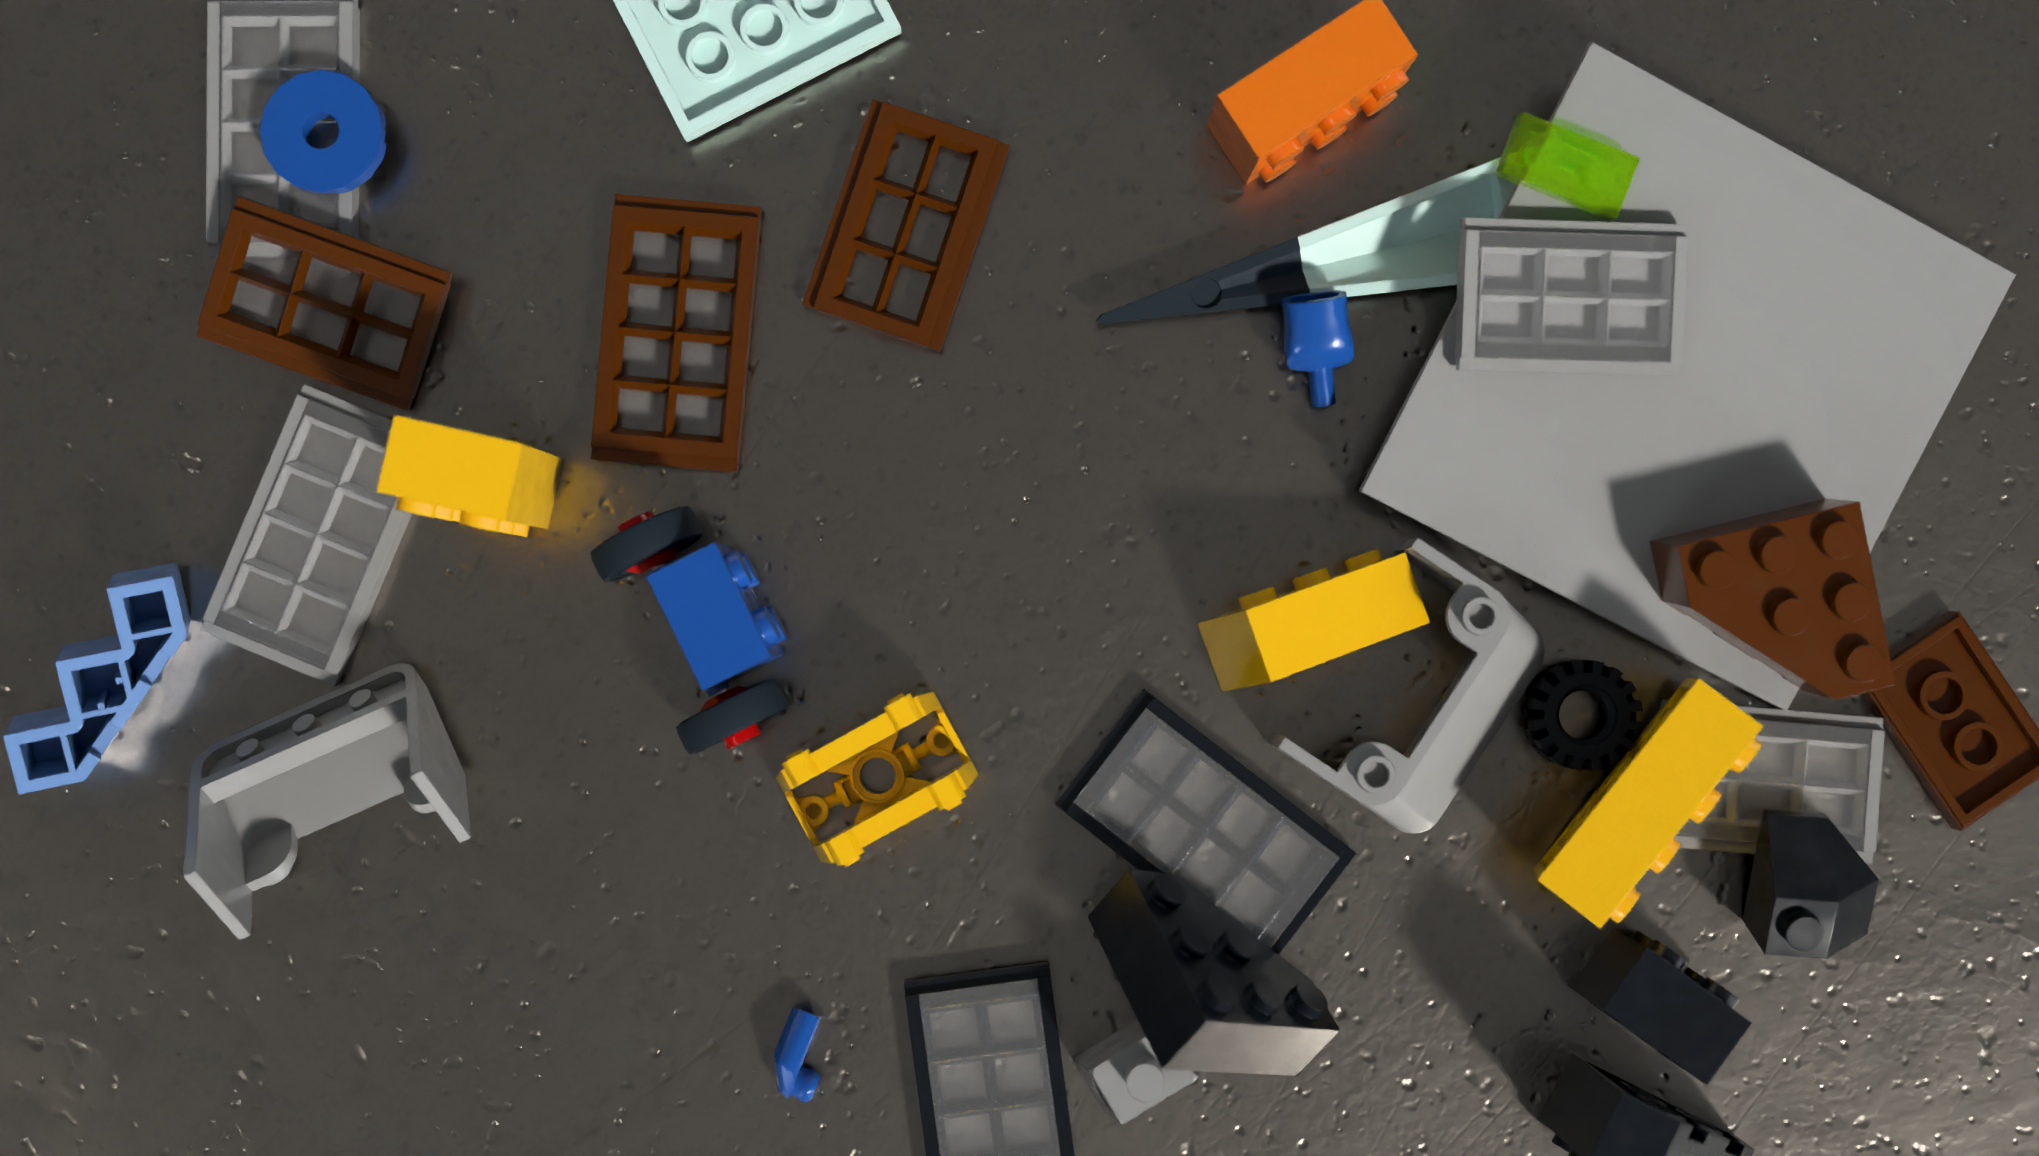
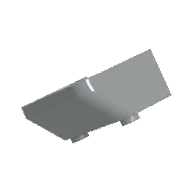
M1419 538L1400 541L1393 552L1396 554L1406 553L1411 564L1455 592L1446 607V625L1453 638L1472 652L1405 753L1402 755L1392 747L1379 742L1362 743L1354 747L1346 755L1335 771L1284 736L1273 732L1267 740L1268 744L1391 826L1411 834L1427 831L1438 822L1542 665L1545 655V646L1540 633L1499 591Z
M406 663L394 664L224 738L205 749L194 761L190 771L183 877L238 940L251 935L252 892L265 886L274 885L282 881L290 873L297 857L299 838L404 793L406 801L416 812H437L459 843L471 838L466 775L427 685L415 668Z

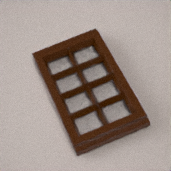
M615 194L591 439L592 460L738 473L761 232L762 208L760 206Z

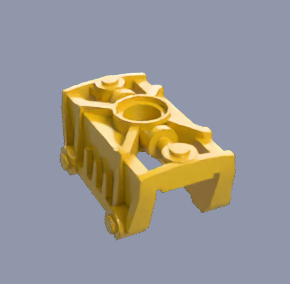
M934 692L912 697L911 693L905 696L901 693L887 701L888 705L883 707L885 713L812 753L809 749L805 751L799 749L786 756L787 761L781 763L784 769L780 770L775 779L783 793H785L790 806L821 862L830 864L835 862L837 867L843 864L847 867L860 860V855L865 852L863 847L936 807L939 811L943 809L949 811L963 803L961 799L966 797L964 791L977 778L978 771ZM934 710L936 711L940 721L929 731L926 742L915 748H912L910 743L906 742L894 749L901 729ZM932 753L936 756L958 753L963 761V764L934 780L909 776L922 769L919 760ZM883 758L894 767L896 774L895 782L888 791L876 793L868 790L863 785L861 769L868 760ZM824 771L846 775L833 782L836 791L825 797L809 795L798 798L793 788ZM862 802L854 824L821 841L816 830L827 820L830 809L841 803L849 809Z

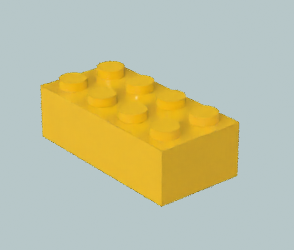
M1686 677L1637 738L1632 750L1625 753L1622 760L1617 763L1536 864L1534 871L1537 880L1601 929L1609 918L1619 923L1640 898L1641 893L1636 890L1635 885L1650 868L1658 874L1675 856L1681 843L1675 840L1674 837L1689 818L1699 824L1717 804L1722 794L1714 789V787L1727 771L1733 770L1739 774L1756 756L1762 747V743L1755 739V737L1764 726L1700 678Z

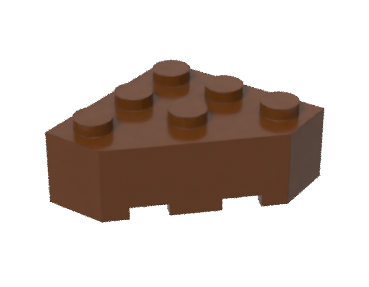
M1825 498L1650 541L1660 595L1664 603L1696 620L1713 631V634L1752 659L1762 662L1801 690L1833 700H1839L1896 685L1860 501Z

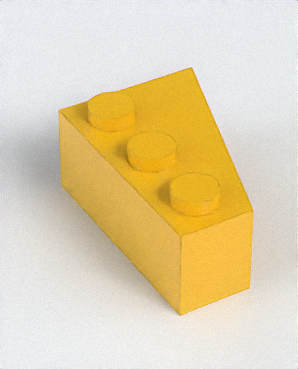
M1377 548L1344 560L1347 568L1346 572L1330 577L1327 567L1306 573L1291 579L1295 590L1278 596L1274 586L1238 598L1241 609L1198 623L1221 692L1271 683L1430 623L1406 553L1382 559L1380 550Z

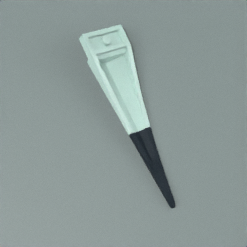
M1534 148L1499 157L1105 312L1096 321L1107 324L1280 305L1285 297L1320 291H1346L1347 297L1457 285L1459 232H1461L1462 218L1498 219Z

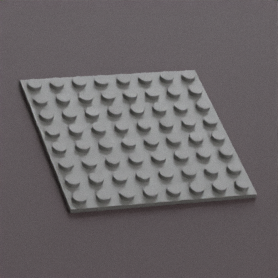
M1591 42L1587 45L1498 219L1687 224V237H1689L1684 355L1680 376L1456 371V358H1454L1456 300L1359 491L1769 704L1787 711L1799 689L1798 687L1782 678V675L1762 662L1752 659L1713 634V631L1696 620L1678 612L1662 601L1650 541L1827 498L1860 501L1869 552H1871L2016 274ZM1484 254L1483 289L1533 290L1534 255ZM1547 257L1546 291L1597 292L1598 257ZM1612 258L1610 292L1660 294L1661 259ZM1482 301L1481 336L1531 338L1532 303ZM1545 304L1544 338L1595 339L1596 305ZM1610 305L1608 340L1658 341L1659 306Z

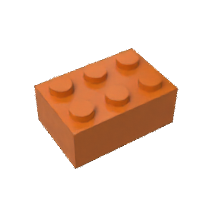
M1363 0L1218 94L1206 125L1245 185L1260 175L1265 183L1291 168L1296 163L1294 157L1304 150V146L1312 142L1316 150L1339 137L1347 130L1345 124L1353 119L1361 109L1369 117L1391 103L1398 96L1396 91L1409 81L1405 73L1418 54L1382 0Z

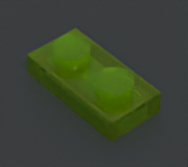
M1524 112L1517 115L1495 175L1611 220L1619 215L1640 158Z

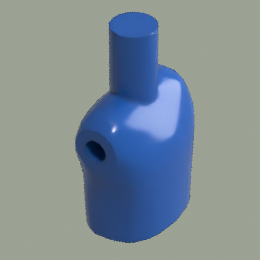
M1320 291L1285 297L1282 299L1285 323L1284 354L1286 366L1291 370L1309 372L1312 406L1326 407L1334 405L1336 398L1333 368L1348 364L1354 358V344L1348 321L1346 291Z

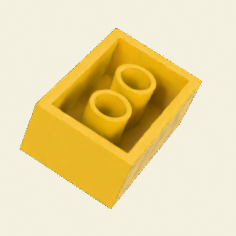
M394 415L376 492L398 496L396 510L456 521L459 524L527 537L530 526L544 529L549 527L564 459L522 443Z

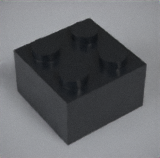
M1612 929L1570 988L1668 1060L1708 1085L1752 1024V1022L1733 1009L1740 999L1707 976L1704 978L1689 967H1686L1681 972L1688 962L1655 939L1653 941L1638 930L1632 938H1629Z

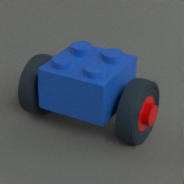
M689 506L674 508L655 516L652 511H648L625 521L618 526L620 531L618 534L602 542L590 553L599 576L604 582H612L633 574L643 575L649 573L646 578L702 691L707 690L708 697L715 695V697L704 702L699 713L676 726L678 736L684 748L691 755L724 741L729 750L761 734L757 724L788 707L786 697L775 678L765 680L750 688L736 686L728 691L726 689L729 688V682L785 655L779 642L787 639V634L772 606L767 608L764 605L761 606L752 589L760 584V580L745 551L739 553L737 549L733 550L731 546L713 542L666 565L673 561L679 552L688 548L703 536L701 525Z

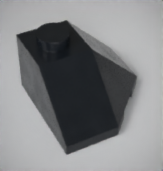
M1764 809L1742 920L1764 954L1828 959L1867 935L1879 879L1826 814Z

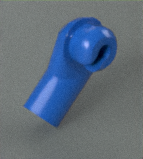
M792 1008L774 1051L777 1089L787 1099L791 1095L801 1102H809L813 1098L820 1076L817 1071L803 1067V1063L820 1019L797 1008Z

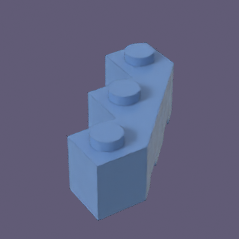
M177 562L113 574L107 586V593L118 635L63 645L55 660V665L66 706L12 717L3 734L18 795L85 781L116 734L123 728L147 694L166 663L173 657L185 640L191 618Z

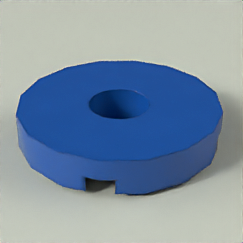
M322 69L297 74L277 87L264 107L259 129L263 153L275 172L302 191L314 194L351 192L369 180L383 161L387 145L384 141L386 135L385 126L387 127L384 111L372 93L345 74ZM325 118L335 119L338 123L339 134L334 144L328 148H314L310 138L313 126Z

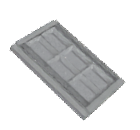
M1462 218L1458 253L1454 358H1456V371L1680 376L1684 355L1689 237H1687V224Z
M1661 699V708L1668 700ZM1737 706L1764 726L1755 737V739L1762 743V747L1743 771L1737 774L1733 770H1728L1714 787V789L1722 794L1719 801L1699 824L1689 818L1674 837L1675 840L1681 843L1680 848L1755 854L1764 809L1823 813L1828 816L1866 864H1873V852H1876L1885 737L1883 718Z

